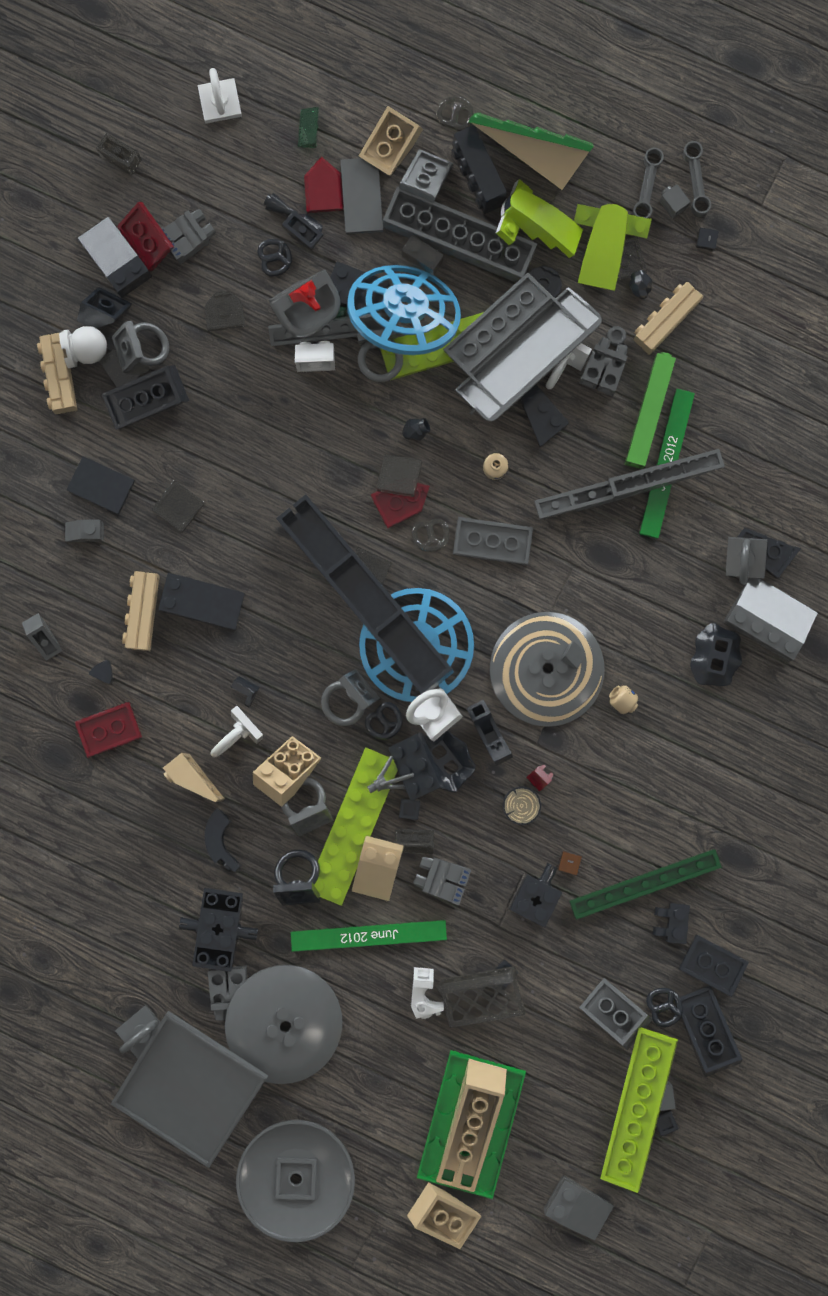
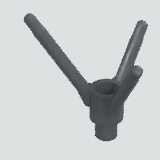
M390 756L378 775L377 780L373 781V784L367 786L370 793L376 790L379 792L385 789H405L404 785L390 784L414 777V774L411 773L386 781L384 774L393 760V756Z

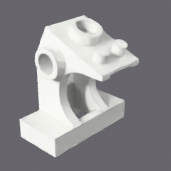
M414 967L411 1007L416 1019H426L434 1013L438 1016L441 1014V1011H444V1002L430 1001L425 996L427 989H433V969Z

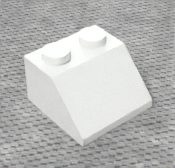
M320 341L319 344L301 342L300 345H295L297 372L335 370L334 344L329 341Z

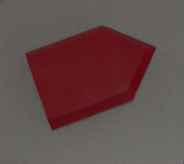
M321 156L304 175L307 213L344 211L342 175Z
M403 478L371 494L372 500L387 529L422 512L430 486Z

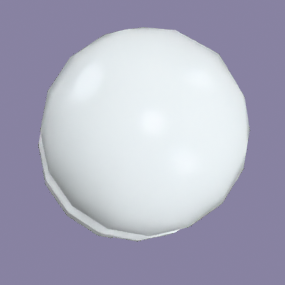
M83 326L76 329L73 334L69 330H63L59 333L61 349H66L67 358H64L68 368L77 367L78 361L83 364H93L100 361L106 354V338L94 327Z

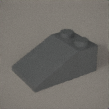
M605 978L579 1007L626 1050L635 1042L638 1028H646L652 1021L644 1011Z
M562 1175L544 1207V1213L559 1224L595 1240L614 1205Z

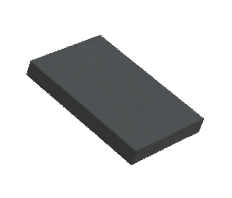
M419 149L401 180L399 188L434 202L453 167V163Z

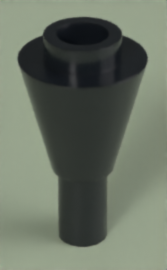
M272 193V195L268 194L263 204L266 206L265 210L285 213L289 216L295 211L288 207L275 193Z

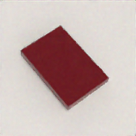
M137 202L117 226L149 271H153L174 248L143 202Z
M130 702L74 722L87 758L143 738Z

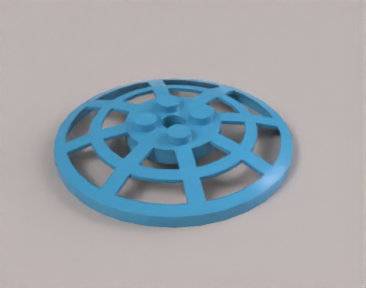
M382 266L364 273L353 283L347 301L348 315L355 329L370 343L393 353L421 355L434 352L452 340L460 324V306L449 287L432 274L409 266ZM394 271L408 272V273H412V274L419 275V277L414 276V275H410V274H402V273H396V274H395ZM383 272L387 274L378 278L372 284L362 283L366 278ZM399 278L412 279L415 282L412 285L402 284ZM389 279L393 283V286L388 289L378 286ZM426 279L434 282L436 285L442 288L447 295H441L440 292L432 284L426 281ZM424 284L434 294L426 295L419 288ZM357 288L368 290L366 294L367 307L356 310L354 306V295ZM376 292L384 295L383 301L373 304L372 293ZM444 301L453 302L456 314L453 325L443 318L445 313ZM401 302H407V303H409V304H408V305H404V304H402ZM429 302H439V313L428 308ZM384 309L385 313L391 318L389 322L384 320L376 311ZM370 313L373 319L385 328L381 337L368 329L359 317ZM426 315L434 319L430 324L421 327L419 322ZM398 322L412 323L413 328H403L396 326ZM439 324L449 330L440 339L426 343L424 333L433 330ZM392 331L404 335H416L419 345H403L391 342L388 339Z
M411 588L391 594L393 599L406 594H424L421 605H408L401 608L404 612L420 610L418 621L413 623L439 653L449 655L447 660L449 666L452 665L455 657L466 659L460 674L451 684L447 685L445 680L439 684V687L448 694L465 677L473 658L474 639L466 615L450 598L430 589ZM431 596L446 602L457 612V615L447 619L440 611L429 607ZM429 612L437 616L443 623L436 628L431 627L425 623L427 613ZM460 621L464 623L468 635V652L457 649V639L453 626ZM363 624L359 643L360 656L369 678L379 689L391 697L406 702H413L418 697L410 696L413 683L407 676L404 677L390 667L395 662L391 657L385 659L383 648L378 641L376 643L377 653L381 663L373 669L369 666L365 650L366 638L376 639ZM447 629L451 638V648L441 646L438 637L439 634ZM386 670L392 677L404 682L403 693L400 694L389 689L379 681L376 675Z

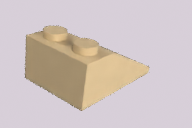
M387 106L359 157L391 176L412 149L423 129L418 124Z
M366 836L352 892L389 901L403 845Z
M429 1182L407 1215L416 1229L458 1249H461L481 1218L478 1212L445 1190Z

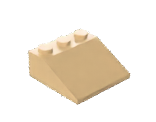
M181 753L163 767L166 771L163 774L170 783L173 782L214 802H220L225 799L190 754Z

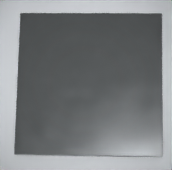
M168 1011L112 1100L111 1105L209 1168L268 1075Z

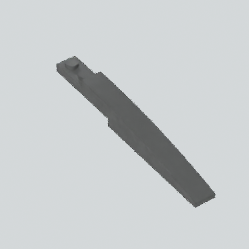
M720 449L613 477L608 479V481L535 500L534 504L539 520L638 495L700 476L725 466Z

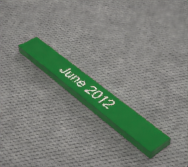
M676 388L657 465L678 460L695 393ZM672 484L650 491L639 532L640 535L655 539L659 538Z
M446 920L291 931L292 951L447 940Z

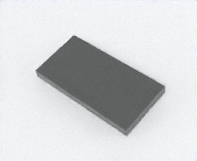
M362 158L342 159L341 174L346 235L383 232L379 169Z
M458 517L453 555L528 566L533 527Z

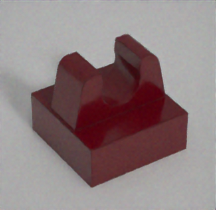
M545 765L538 766L526 777L538 791L542 790L552 781L553 773L551 772L547 775L543 771L546 767Z

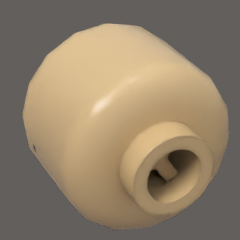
M499 453L489 455L483 464L485 475L492 480L503 478L508 470L507 459Z
M617 686L609 695L610 704L621 714L632 713L638 706V696L628 686Z

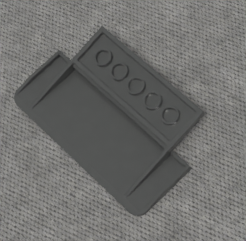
M527 273L443 349L469 376L455 389L456 393L486 421L492 422L497 420L601 325V315L569 287L557 298H554L539 282Z

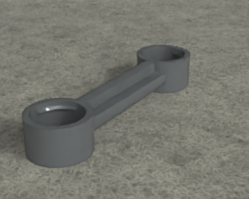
M690 141L685 145L682 155L684 160L689 163L694 194L691 211L697 217H704L711 208V200L705 196L700 166L703 147L697 141ZM689 147H694L699 151V155L697 157H690L686 150ZM697 201L705 202L707 210L703 212L698 211L695 208V203Z
M653 147L648 149L643 161L646 169L639 202L635 204L632 211L634 216H638L635 211L638 207H645L648 210V215L643 218L649 219L652 214L650 200L657 168L661 166L664 159V154L659 148ZM652 153L657 154L660 162L656 164L650 163L647 156Z

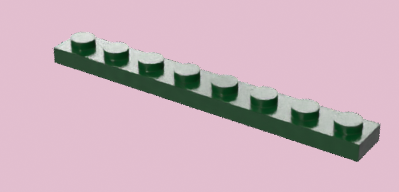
M712 849L569 900V903L577 920L722 868L716 850Z

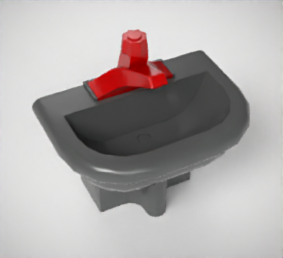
M325 269L307 279L296 282L268 300L282 326L288 333L296 337H306L329 324L340 310V296Z

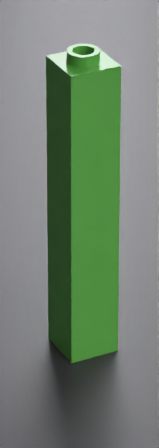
M661 352V354L657 353L655 356L624 465L641 470L646 465L676 360L669 353Z

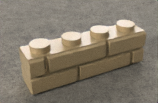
M686 282L683 286L679 284L672 292L675 295L671 299L667 297L661 303V309L658 313L654 311L647 318L649 322L645 326L641 324L634 332L636 334L634 341L649 355L703 299V295L695 290L689 282Z
M59 333L40 336V343H37L39 354L43 356V361L40 364L42 372L46 373L47 378L44 380V387L46 391H49L50 398H47L48 408L52 409L55 414L77 411L71 369L66 366L64 358H67L66 349H61Z
M135 571L134 576L130 577V587L133 588L132 595H128L127 606H130L129 614L126 613L125 625H128L127 633L124 632L122 643L125 644L127 649L150 651L160 578L156 573Z

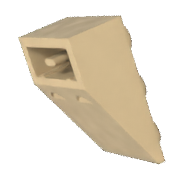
M292 736L253 771V785L282 807L295 795L319 763L321 757Z

